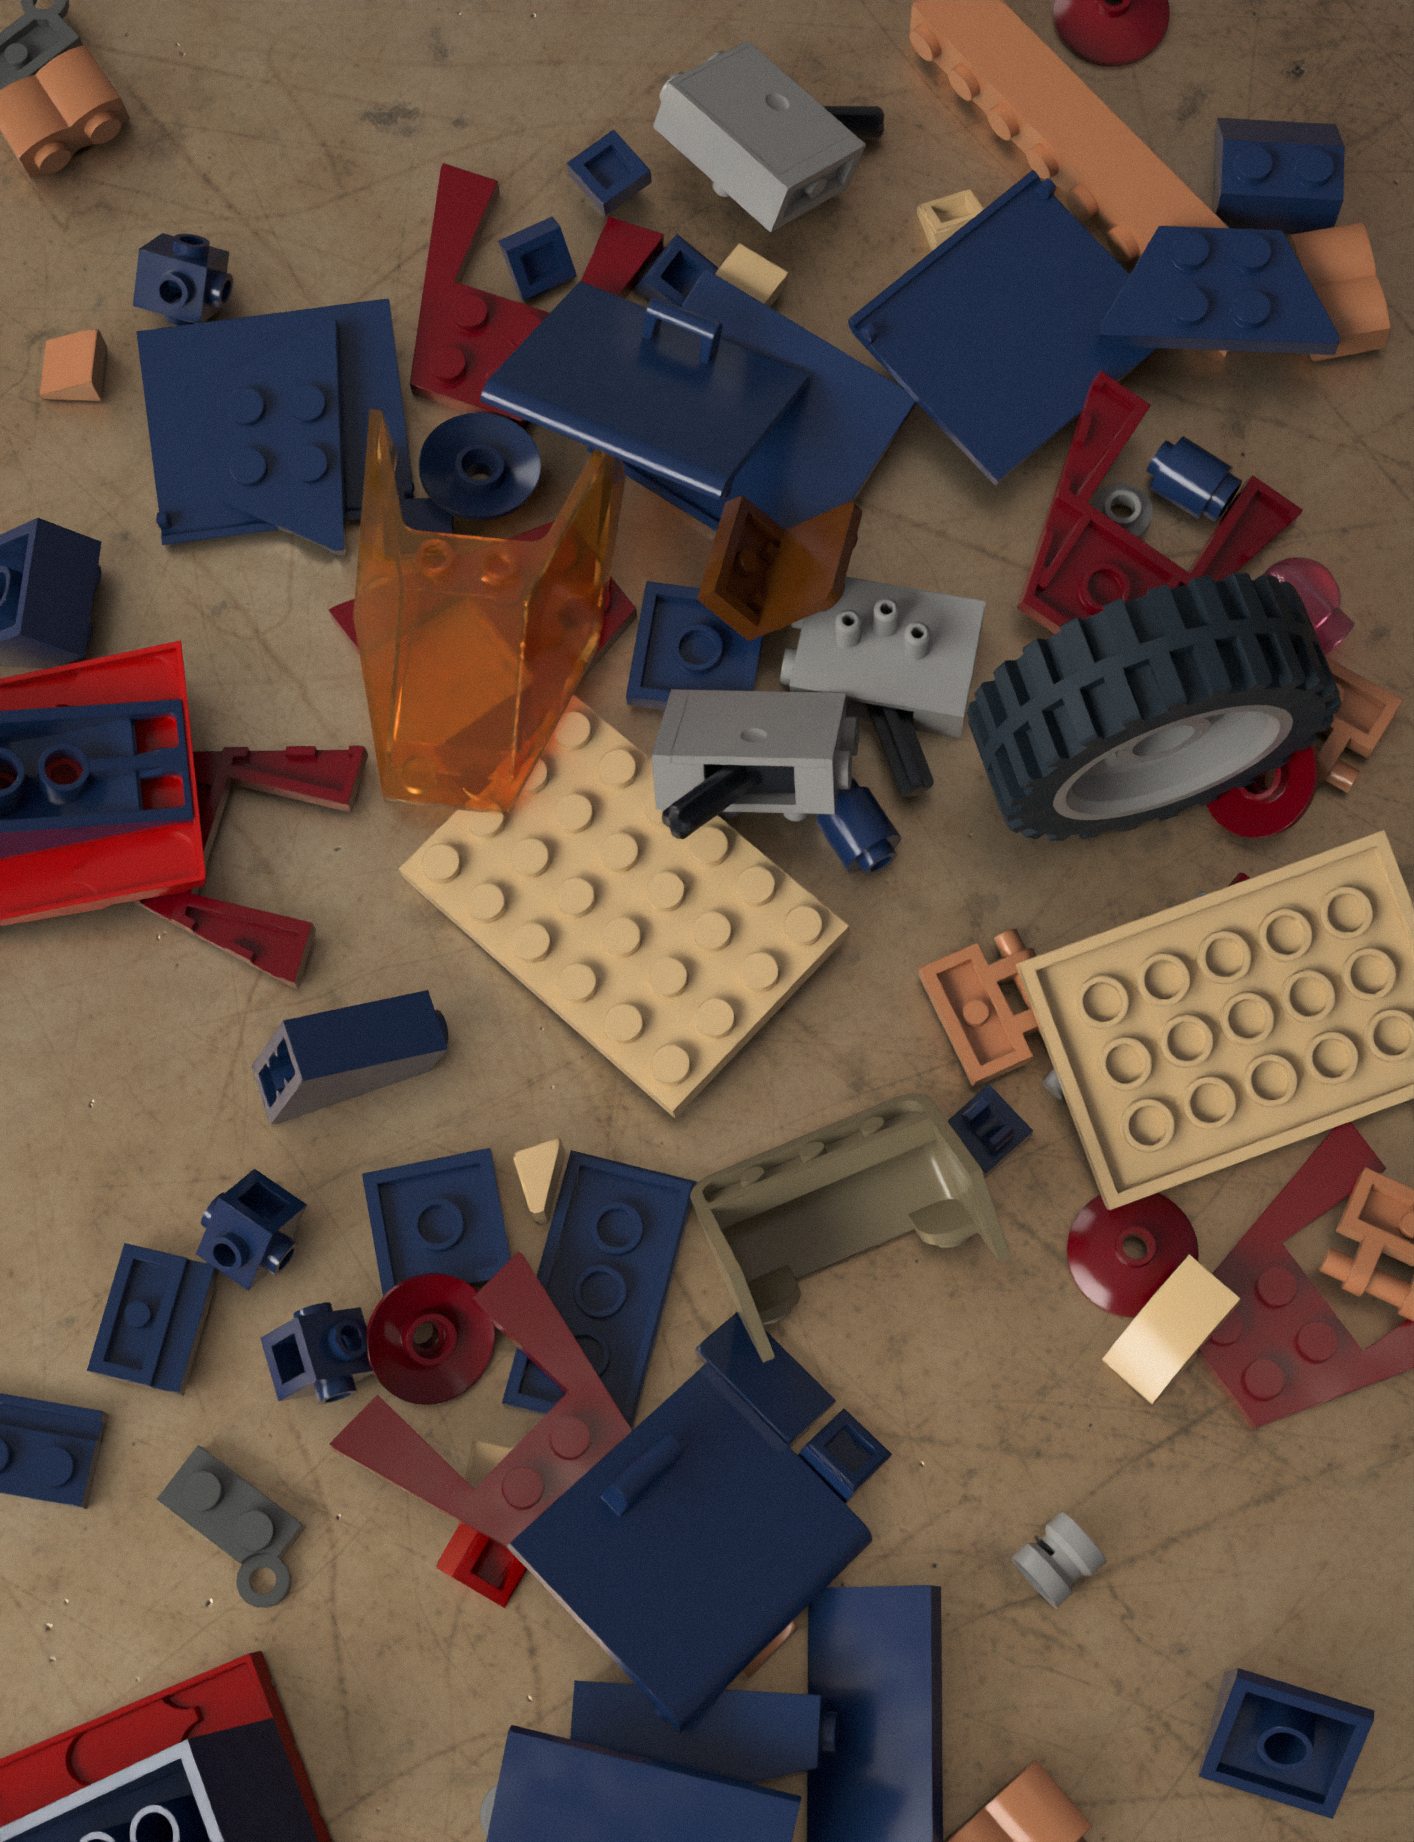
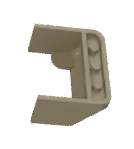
M906 1094L892 1098L703 1178L693 1187L690 1193L699 1222L738 1314L763 1363L775 1358L763 1325L777 1323L791 1313L792 1308L798 1303L801 1296L796 1279L913 1230L917 1232L925 1243L938 1245L942 1248L960 1246L967 1242L972 1235L979 1233L999 1263L1012 1258L981 1167L933 1100L924 1094Z

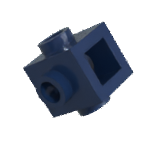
M165 233L160 234L139 248L133 306L163 314L167 322L177 326L204 323L219 310L224 309L229 302L233 288V277L230 273H227L229 251L209 246V240L194 234H177L175 236Z
M254 1169L227 1192L220 1193L210 1203L201 1219V1225L206 1230L196 1255L245 1289L250 1290L269 1272L275 1276L279 1275L293 1259L299 1245L293 1240V1237L307 1204Z
M330 1302L311 1305L296 1311L293 1314L294 1319L260 1338L278 1401L316 1395L318 1404L336 1402L356 1394L355 1383L373 1374L366 1355L368 1348L366 1338L367 1327L361 1307L333 1311Z

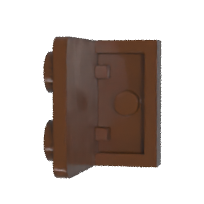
M743 494L725 502L697 600L747 641L775 630H781L791 623L820 611L829 610L840 600L845 589L844 581L852 551L858 540L857 532L862 517V510L852 501H849L784 530Z

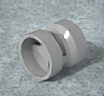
M1062 1511L1046 1524L1045 1536L1037 1543H1026L1011 1557L1013 1563L1027 1581L1055 1608L1060 1606L1072 1594V1584L1081 1576H1092L1107 1562L1091 1538Z

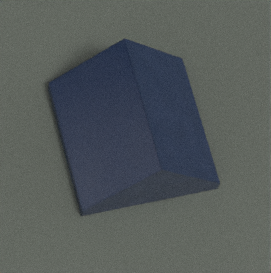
M1240 1668L1224 1672L1204 1749L1199 1777L1333 1819L1373 1724L1375 1710Z

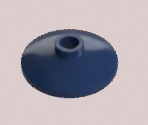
M467 413L446 420L428 435L419 455V477L430 499L446 512L469 520H492L515 512L532 497L541 475L540 454L532 437L517 423L490 413ZM475 474H485L489 478L477 480L471 478V476Z

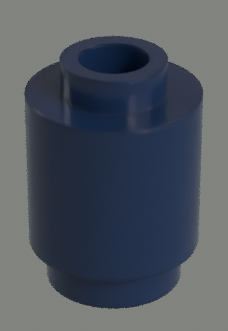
M1184 436L1175 445L1166 440L1160 446L1146 472L1154 476L1150 485L1151 490L1198 520L1204 515L1215 523L1223 515L1243 482L1231 474L1232 466Z
M852 778L850 789H840L835 814H818L816 824L848 872L854 873L863 870L865 875H872L884 869L897 857L894 849L901 841V836L868 787H860L855 778Z

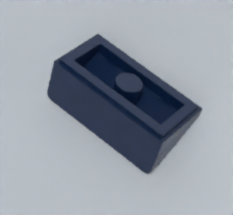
M737 1311L695 1348L696 1355L705 1364L708 1363L791 1448L836 1403V1400L766 1330L765 1332L775 1358L763 1363Z

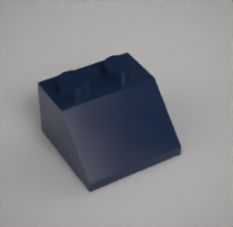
M1217 118L1212 211L1229 228L1282 230L1285 234H1298L1335 227L1344 197L1345 146L1336 124Z
M40 518L33 519L0 534V666L47 669L62 666L85 657L86 650L93 637V625L90 622L94 593L98 589L102 575L101 567L98 564L101 541Z

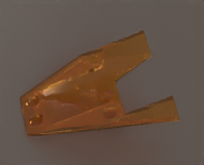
M370 409L353 618L383 799L385 802L509 815L599 647L626 479L623 460L594 449L548 534L538 541L529 542L413 530L404 524L395 479L398 458L395 444L382 410Z

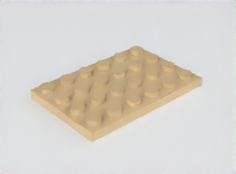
M572 693L399 868V871L406 881L676 1119L850 935V929L848 924L718 815L685 839L673 837L670 828L662 822L663 810H656L652 759Z
M1385 830L1016 964L1107 1210L1115 1209L1414 1098V906Z

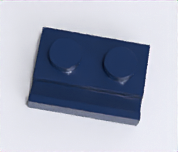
M124 1243L87 1371L94 1375L184 1396L219 1270L207 1262H197L186 1257Z
M0 1393V1494L87 1509L102 1445L100 1438L103 1425L107 1423L108 1414L100 1410Z

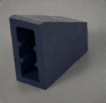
M428 990L283 1020L252 1065L270 1125L281 1123L429 1072L448 1050V1027L441 1011L434 1009Z

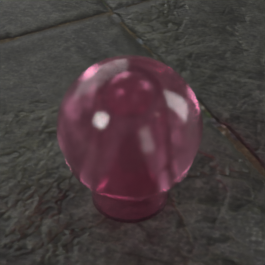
M1291 557L1276 562L1263 573L1277 577L1279 583L1289 582L1296 588L1297 593L1302 598L1324 655L1335 648L1354 627L1355 623L1340 609L1341 594L1339 585L1330 570L1320 562L1305 557Z

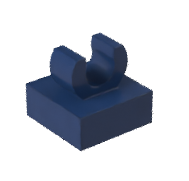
M614 129L567 162L568 175L604 216L652 182L651 170Z
M553 216L498 241L515 289L523 301L577 277L561 227Z
M989 1084L948 1120V1123L981 1167L985 1178L1033 1134V1130Z

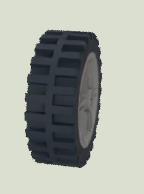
M1231 573L1224 580L1214 581L1212 576L1209 575L1192 578L1187 585L1170 589L1169 585L1165 584L1148 589L1145 596L1124 602L1122 598L1103 605L1104 611L1083 620L1076 617L1060 625V632L1046 640L1037 638L1023 647V655L1017 660H1005L993 672L995 680L983 682L975 692L976 701H972L969 704L967 714L971 732L1007 827L1015 833L1022 832L1024 837L1038 839L1046 834L1047 839L1050 841H1064L1071 835L1079 834L1082 839L1098 837L1103 831L1117 829L1119 832L1135 829L1139 823L1159 818V821L1178 816L1177 812L1197 804L1204 806L1218 800V795L1235 787L1240 789L1252 784L1257 780L1256 776L1268 769L1276 770L1290 761V754L1298 750H1306L1317 739L1315 733L1327 730L1334 720L1333 714L1339 711L1341 700L1332 672L1302 598L1297 593L1296 588L1286 581L1279 583L1278 578L1262 574L1252 581L1248 573Z

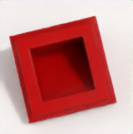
M463 1523L459 1524L436 1565L440 1571L503 1608L506 1607L527 1570L514 1554Z

